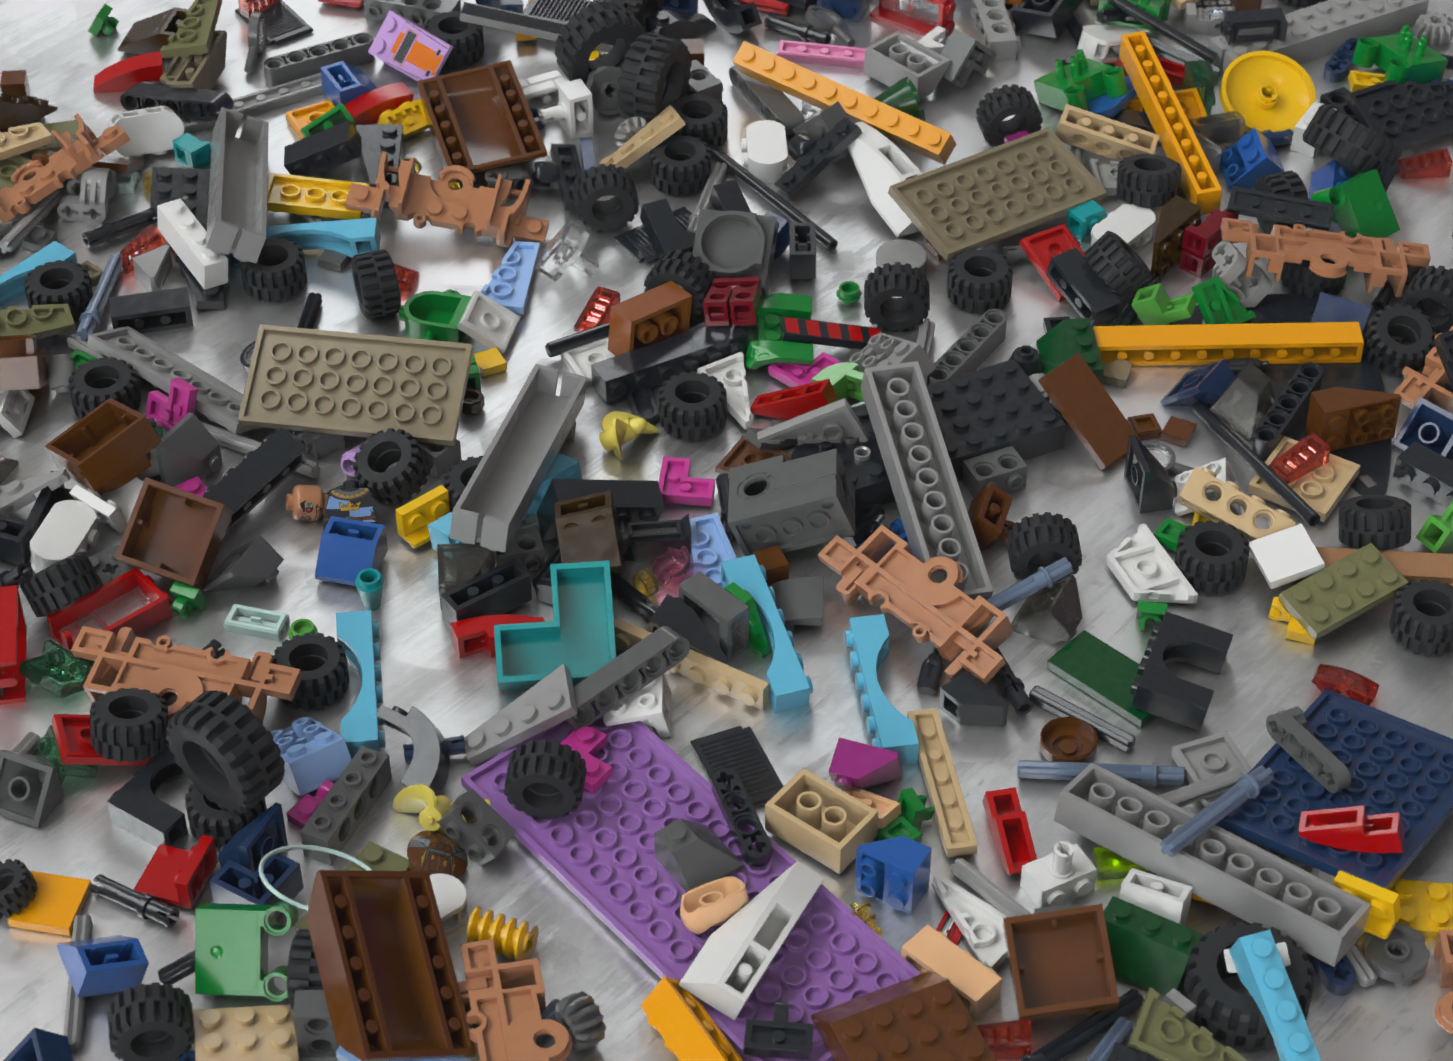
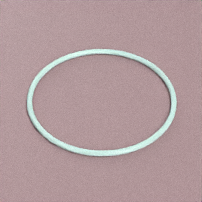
M290 845L274 849L267 853L259 864V876L268 890L283 901L308 911L309 906L284 896L267 881L263 869L265 862L271 856L288 850H316L343 857L361 866L366 871H373L365 863L346 853L314 845Z

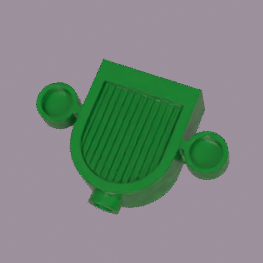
M452 289L444 292H420L411 296L404 305L400 306L398 318L399 321H405L406 333L410 338L462 343L466 333L459 330L457 326L471 296L460 295L458 291Z

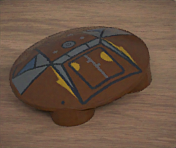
M423 831L413 836L408 843L407 856L410 862V871H428L429 876L438 873L448 874L457 879L466 871L468 858L465 850L443 832Z

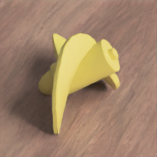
M613 411L603 418L601 423L603 432L599 434V439L606 451L610 452L613 450L616 457L622 461V445L639 437L640 433L654 434L658 433L659 429L644 418L630 413Z
M415 784L404 788L396 795L393 801V810L401 813H420L419 823L425 830L445 833L437 821L452 805V802L446 796H436L434 791L426 785ZM484 799L489 805L491 804L488 799Z

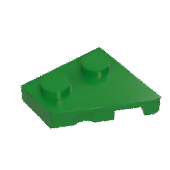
M1218 277L1191 287L1206 324H1241L1256 317L1252 310L1247 311L1239 303L1240 298L1234 292L1229 291Z
M732 582L725 587V590L749 606V649L763 659L771 653V649L754 598L747 590H743L736 583Z

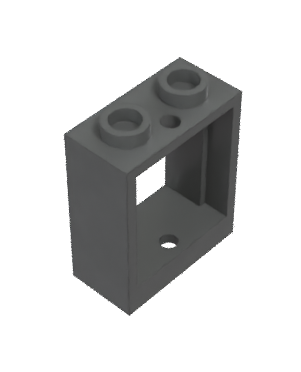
M701 571L685 579L679 585V598L686 601L689 607L693 608L729 662L749 648V606ZM703 609L710 613L712 616H714L716 619H718L720 623H718L716 620H714L712 617L706 614L703 611Z

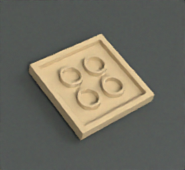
M1285 436L1265 461L1283 481L1320 515V521L1322 522L1326 521L1356 479L1361 466ZM1257 474L1248 484V493L1293 510Z
M290 1004L193 1010L195 1061H298L293 1011Z

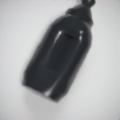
M1252 357L1225 359L1235 376L1253 374L1263 367L1269 366L1268 361L1263 362Z
M934 648L933 653L924 660L918 676L917 690L925 695H934L940 687L944 665L937 648Z

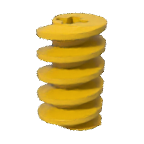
M479 906L474 908L466 930L467 942L493 939L496 955L500 956L503 954L505 958H515L516 961L528 960L531 957L538 940V925L534 926L531 932H528L529 922L523 921L519 928H517V918L511 917L506 925L504 914L500 913L496 920L493 921L494 912L492 910H488L484 917H482V908Z

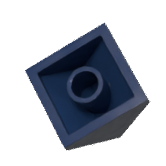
M1321 292L1311 323L1359 322L1363 336L1367 331L1370 318L1376 314V311L1371 306Z
M1420 397L1392 444L1405 451L1416 441L1452 460L1453 414Z

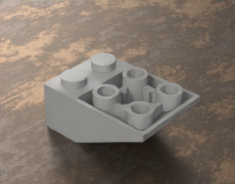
M881 332L871 337L868 345L860 352L855 353L849 360L850 363L859 364V370L864 373L865 368L918 361L924 379L936 368L920 344Z

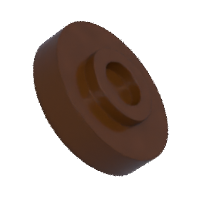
M1059 717L1049 721L1041 730L1039 747L1042 755L1048 761L1089 763L1096 755L1098 745L1097 733L1090 724L1081 719Z

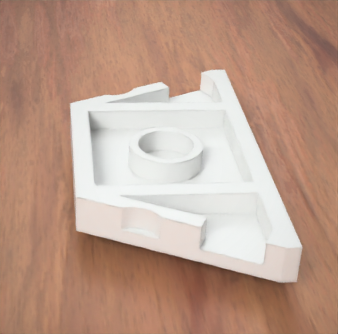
M1145 523L1138 527V532L1132 538L1127 537L1124 539L1120 547L1113 549L1107 555V566L1133 601L1197 603V592Z

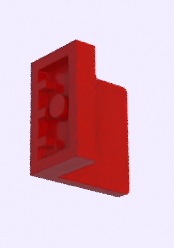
M202 835L197 845L192 846L190 851L163 844L159 845L134 890L144 895L152 894L161 902L192 909L218 864L214 837Z

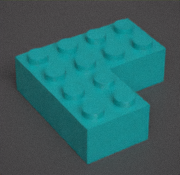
M610 561L550 564L554 621L494 625L498 692L529 690L562 664H565L570 669L574 687L616 658Z

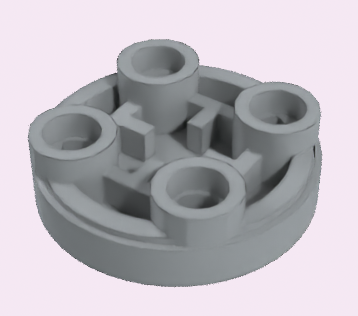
M898 239L888 241L878 248L876 252V265L882 268L886 263H890V265H894L895 262H901V265L908 263L912 265V268L917 267L921 270V273L925 274L927 252L920 244L910 240Z

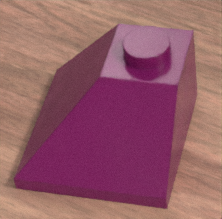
M839 738L828 772L831 781L836 786L851 790L852 787L862 789L902 778L903 768L898 752Z

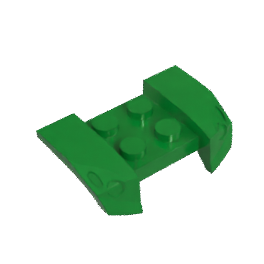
M775 293L762 297V304L757 310V341L750 342L744 357V364L749 369H757L770 363L812 365L813 345L782 340L780 329L782 316L811 319L812 296ZM743 325V328H749L753 325Z

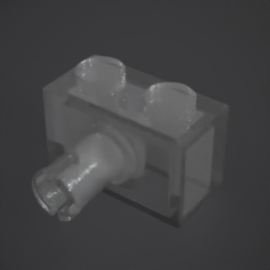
M568 220L543 249L535 268L555 282L572 265L591 278L598 269L599 264L582 254L590 234Z

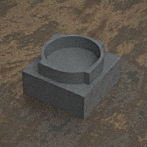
M700 209L693 256L696 258L699 256L704 264L707 263L710 266L709 271L714 273V279L723 277H760L762 297L768 296L778 235L777 218L774 216L757 215V213Z

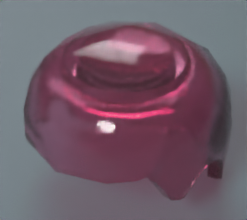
M682 546L681 550L669 547L665 554L657 557L652 563L651 574L660 586L668 589L678 588L685 579L693 576L694 561L685 546Z

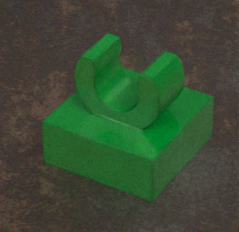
M104 4L88 32L97 36L99 31L102 30L103 33L111 36L119 23L116 18L109 17L113 8Z
M174 581L169 590L175 598L172 609L178 611L176 615L188 619L193 609L203 612L208 604V601L199 589Z
M1139 600L1136 619H1140L1139 630L1144 632L1147 621L1155 623L1157 620L1162 622L1168 604Z
M913 788L901 790L898 802L901 804V814L898 817L902 815L919 831L923 821L932 819L935 808H926L927 797L925 795H917Z

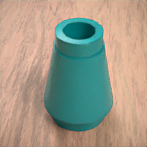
M373 568L361 570L355 579V585L364 608L371 611L378 610L381 606L384 584L383 576L378 570Z

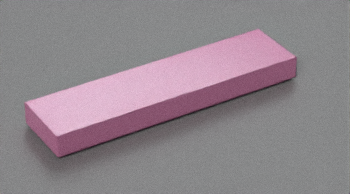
M780 40L776 55L790 62L864 69L865 48Z

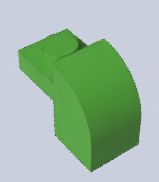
M1159 283L1138 289L1131 305L1145 325H1175L1178 320L1184 321L1192 317L1197 301L1193 293L1170 299L1162 284Z
M845 362L828 366L811 379L812 383L829 379L838 400L851 397L865 402L861 391L864 373L860 372L859 364Z
M1453 501L1443 516L1431 514L1415 537L1434 553H1453Z

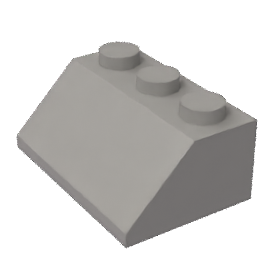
M898 31L865 48V74L888 87H891L902 78L908 77V80L911 79L920 99L934 91L950 65V59Z

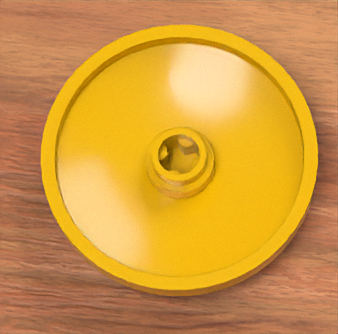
M1254 51L1239 56L1227 67L1220 82L1219 98L1222 108L1229 119L1247 133L1254 127L1261 133L1265 130L1276 132L1291 129L1294 133L1295 125L1310 106L1316 102V91L1308 73L1293 59L1276 52Z

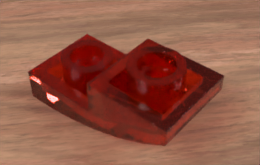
M1319 664L1311 681L1321 692L1325 689L1338 694L1344 691L1351 699L1368 706L1374 701L1380 686L1361 674L1326 664Z

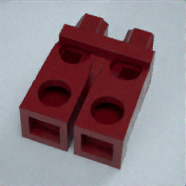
M1214 208L1207 215L1206 220L1198 227L1189 225L1185 228L1182 245L1184 249L1181 251L1179 269L1199 279L1208 273L1216 264L1212 258V252L1216 245L1223 241L1221 234L1223 217L1238 219L1239 214L1229 213L1227 208L1224 211Z
M723 277L713 279V286L710 287L703 301L706 326H729L731 317L732 325H756L757 310L763 301L760 277Z

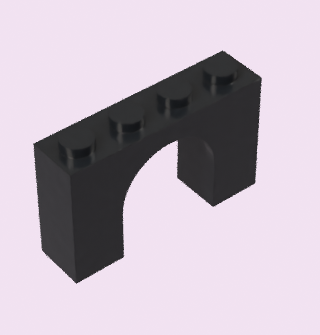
M736 179L713 185L709 200L714 210L751 212ZM666 198L642 205L640 220L658 260L663 254L666 255L668 251L672 250L674 252L683 250L684 253H687V251L693 253L696 233L689 232L679 225Z
M1166 611L1162 622L1157 620L1151 634V637L1155 638V640L1149 639L1144 652V656H1147L1148 659L1144 657L1141 659L1137 671L1141 678L1135 676L1129 693L1135 696L1131 707L1200 731L1214 690L1177 677L1169 671L1165 664L1170 662H1186L1220 674L1233 634Z
M168 745L140 771L136 772L120 790L114 792L107 801L111 822L157 848L161 844L175 847L188 834L185 814L156 797L158 792L168 783L186 778L183 774L184 771L174 760L175 756L170 751Z

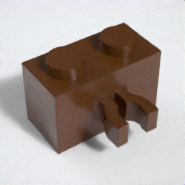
M992 482L971 501L968 509V515L981 552L997 537L1007 545L1008 532L1013 530L1012 526L1015 524L1012 521L1006 520L1013 497Z

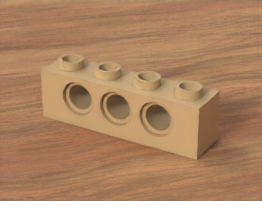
M1068 104L1065 105L1055 133L1063 143L1116 161H1121L1132 155L1154 154L1160 136Z
M1195 466L1176 500L1178 503L1215 523L1220 521L1224 522V525L1236 527L1235 530L1241 531L1244 534V538L1248 539V542L1293 527L1296 522L1291 520L1292 516L1281 509L1275 511L1267 507L1266 501L1255 495L1250 497L1242 493V489L1238 485L1230 481L1224 483L1215 478L1217 475L1213 471L1205 467L1199 469ZM1208 489L1215 490L1219 495V500H1208L1205 496V491ZM1233 503L1240 504L1244 509V514H1233L1230 510V505ZM1258 517L1265 518L1269 523V528H1258L1255 524V519Z

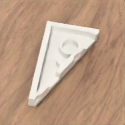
M739 352L698 368L697 373H707L709 377L714 376L717 378V381H721L724 384L728 412L745 430L748 427L751 428V413L748 402L743 353Z
M936 873L933 876V889L980 963L995 971L1008 957L1003 930V918L1007 916Z

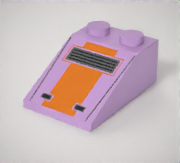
M389 11L368 53L410 78L419 81L439 75L453 46L408 18Z

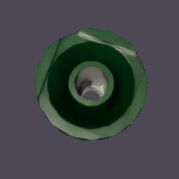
M908 77L902 78L874 98L925 122L924 109L919 111L920 96L911 79L908 80Z

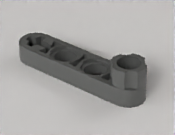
M1297 706L1267 716L1266 727L1272 739L1331 793H1337L1350 787L1351 776L1347 767L1306 730L1307 721L1301 708Z

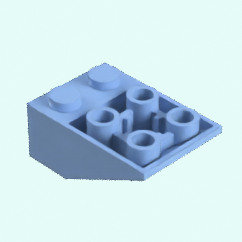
M311 717L299 718L292 723V726L283 730L270 731L274 737L275 744H278L281 750L280 756L284 758L285 773L283 780L289 789L299 796L319 788L327 779L331 782L337 780L351 762L345 739Z

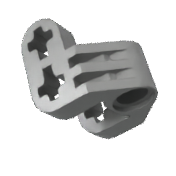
M89 167L80 173L75 180L69 178L66 188L71 195L64 196L61 199L57 209L58 214L63 219L69 221L103 222L109 209L108 200L113 198L117 189L116 172L111 169Z
M1223 240L1216 245L1212 252V258L1216 262L1213 266V278L1218 277L1229 291L1234 292L1240 298L1239 303L1244 308L1255 307L1271 290L1272 281L1255 263L1251 278L1245 277L1247 261L1238 248L1228 240ZM1236 278H1238L1239 282L1242 284L1241 287H1239L1234 282Z

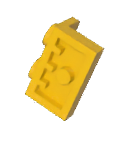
M420 99L413 102L406 101L395 110L391 111L389 109L384 111L379 116L377 125H403L404 139L429 128Z
M442 485L395 510L398 535L412 548H418L429 542L431 539L428 524L450 513L448 490Z
M1339 870L1334 879V886L1372 904L1364 931L1382 939H1387L1401 917L1399 894Z

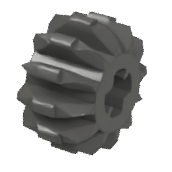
M582 991L573 993L556 1004L554 1016L557 1022L561 1023L569 1031L572 1037V1047L576 1051L588 1049L605 1038L604 1031L606 1030V1025L603 1022L604 1016L600 1013L599 1006L594 1003L593 997L588 996Z

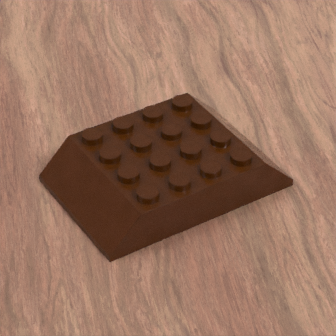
M511 60L417 81L425 118L443 168L459 165L466 167L473 174L487 172L490 169H499L514 164L531 162L548 156Z
M319 870L315 876L306 920L336 1043L361 1061L475 1056L477 1053L474 1042L470 1040V1027L467 1022V1015L429 872Z
M930 971L811 1015V1019L834 1061H997L949 979Z

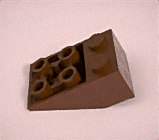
M1333 387L1311 392L1305 434L1314 448L1325 452L1394 438L1402 397L1400 394L1344 387Z

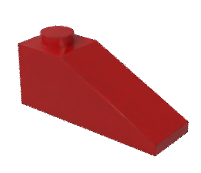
M826 379L758 395L750 407V411L752 414L787 421L836 402L838 398L830 380Z

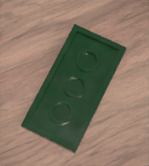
M1083 630L1047 660V668L1140 728L1154 716V714L1131 707L1135 695L1129 692L1135 676L1141 678V675L1137 674L1140 664L1089 632Z

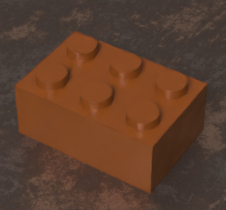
M669 281L611 306L608 351L618 356L688 331L692 295L673 281Z

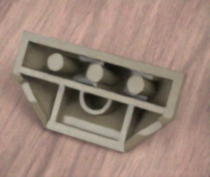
M226 30L214 31L209 53L200 56L186 55L173 57L160 78L161 83L171 88L212 90L225 69Z

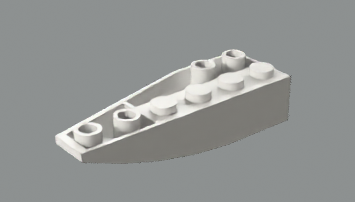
M863 121L855 123L863 133L848 146V149L871 204L897 238L920 231L891 198L888 190L891 185L921 175V171L893 142Z
M797 861L710 935L680 981L679 986L735 1021L825 877Z

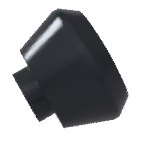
M1023 345L1016 348L1009 360L1015 359L1028 377L1041 373L1043 370V362L1039 352L1031 346Z

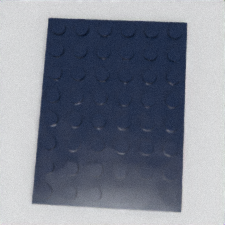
M1325 689L1304 712L1307 721L1306 730L1347 767L1351 776L1350 787L1337 793L1329 792L1276 742L1248 773L1249 775L1259 766L1263 765L1265 769L1269 767L1272 769L1273 773L1270 775L1273 780L1260 790V794L1257 797L1249 798L1215 825L1336 877L1340 870L1390 890L1453 813V739ZM1365 805L1367 815L1400 812L1405 831L1403 853H1365L1337 849L1304 839L1298 833L1300 816L1303 811Z

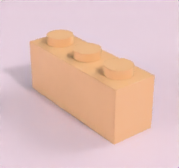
M928 924L902 946L901 956L921 974L930 971L949 979L974 1022L1000 999L1002 978L993 969L985 967L974 959L970 952L962 950L951 942L944 933L937 932Z

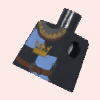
M346 480L343 483V489L330 491L322 521L323 531L331 516L377 524L370 489L360 488V484L356 480Z

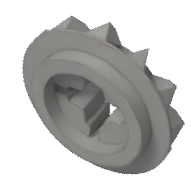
M638 116L623 121L615 132L616 145L620 148L632 138V130L638 133L649 122L645 118Z

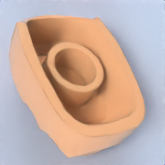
M730 876L711 881L683 894L680 907V916L683 924L689 931L698 935L710 927L723 925L749 903L746 886L740 879Z

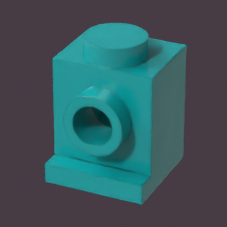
M186 133L172 141L175 161L184 167L202 169L211 164V145L209 141L202 142L190 133Z
M1094 200L1087 201L1068 210L1066 227L1074 237L1077 236L1078 240L1083 242L1085 237L1091 234L1093 226L1107 217V213Z

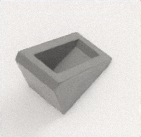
M169 245L160 246L132 258L135 277L148 292L162 290L173 266Z

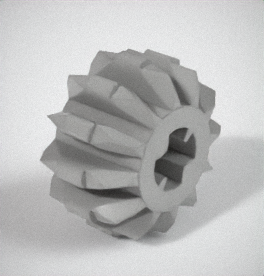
M1427 12L1426 15L1421 14L1414 25V36L1418 40H1420L1421 36H1426L1428 38L1427 45L1431 46V48L1433 46L1441 48L1442 45H1449L1453 36L1452 18L1437 12Z

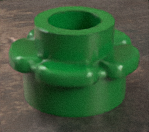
M852 281L841 283L836 292L839 300L846 305L858 302L862 295L859 285Z

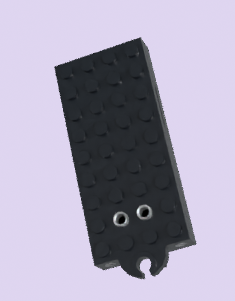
M1015 359L926 385L957 482L962 479L963 460L1013 446L1025 461L1063 449L1065 422ZM866 404L852 407V410L868 433V441L859 442V438H841L840 443L827 441L821 443H798V439H795V450L792 452L791 460L837 449L855 486V509L859 505H884L896 501Z

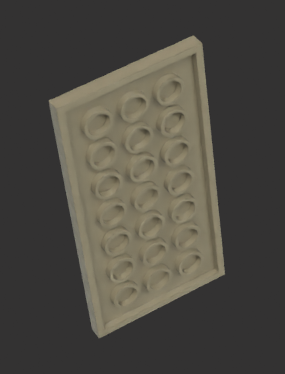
M1049 127L891 185L888 190L891 198L945 261L953 259V256L960 254L961 251H970V249L974 248L979 249L1064 216L1068 213L1069 209L1087 201L1094 200L1097 203L1105 200L1108 193Z
M260 324L238 415V422L244 426L282 428L285 430L367 438L371 435L373 437L376 436L378 431L383 430V432H386L388 428H394L395 431L402 429L406 433L409 432L419 443L455 446L474 348L472 344Z

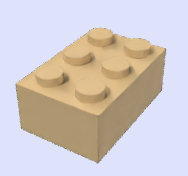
M802 768L765 804V830L838 874L856 858L859 845L871 843L877 837L878 811L805 768Z

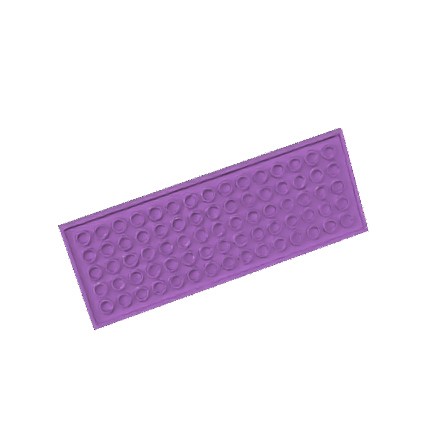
M602 716L590 724V726L607 735V744L594 757L612 767V776L594 794L584 789L582 802L578 805V809L575 812H570L565 817L558 816L557 819L545 817V819H541L538 816H528L524 811H518L514 808L515 805L508 802V796H505L504 785L512 751L517 750V746L520 744L527 745V741L531 740L537 742L540 739H547V741L553 742L555 740L561 743L576 729L566 720L505 750L461 777L462 786L467 791L473 788L483 799H488L491 803L490 806L516 832L514 837L661 979L668 977L682 980L710 935L722 925L710 927L699 935L685 927L681 920L680 907L682 895L687 892L656 860L655 832L679 819L706 825L743 863V869L731 876L740 879L745 884L749 902L797 862L768 836L771 842L770 862L762 867H752L746 864L712 793V785L641 721L605 726ZM732 803L728 805L733 810H739ZM745 824L741 825L738 829L742 832H751L755 828ZM755 842L752 843V850H755L757 853H762L757 850ZM821 884L735 1021L698 997L696 998L736 1052L745 1061H834L814 1025L811 1015L915 977L921 973ZM775 1001L789 1002L788 1022L813 1024L811 1060L744 1055L746 1019L773 1021Z

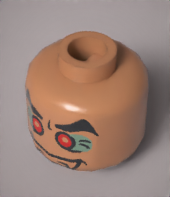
M298 484L293 488L292 494L287 493L286 510H291L292 517L297 521H319L325 513L328 494L323 493L322 488L318 485Z

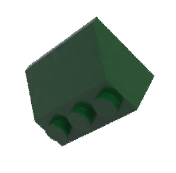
M1090 318L1064 319L1036 341V349L1043 362V374L1046 375L1077 353H1080L1100 383H1103L1104 368Z
M1113 896L1104 910V917L1115 979L1145 992L1151 987L1160 994L1159 998L1163 1000L1165 995L1173 988L1179 992L1185 982L1191 950L1195 943L1201 940L1203 934Z

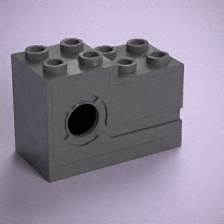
M837 449L786 461L784 456L780 455L730 468L728 525L744 556H749L751 552L777 545L785 553L829 542L836 535L841 538L855 535V486Z

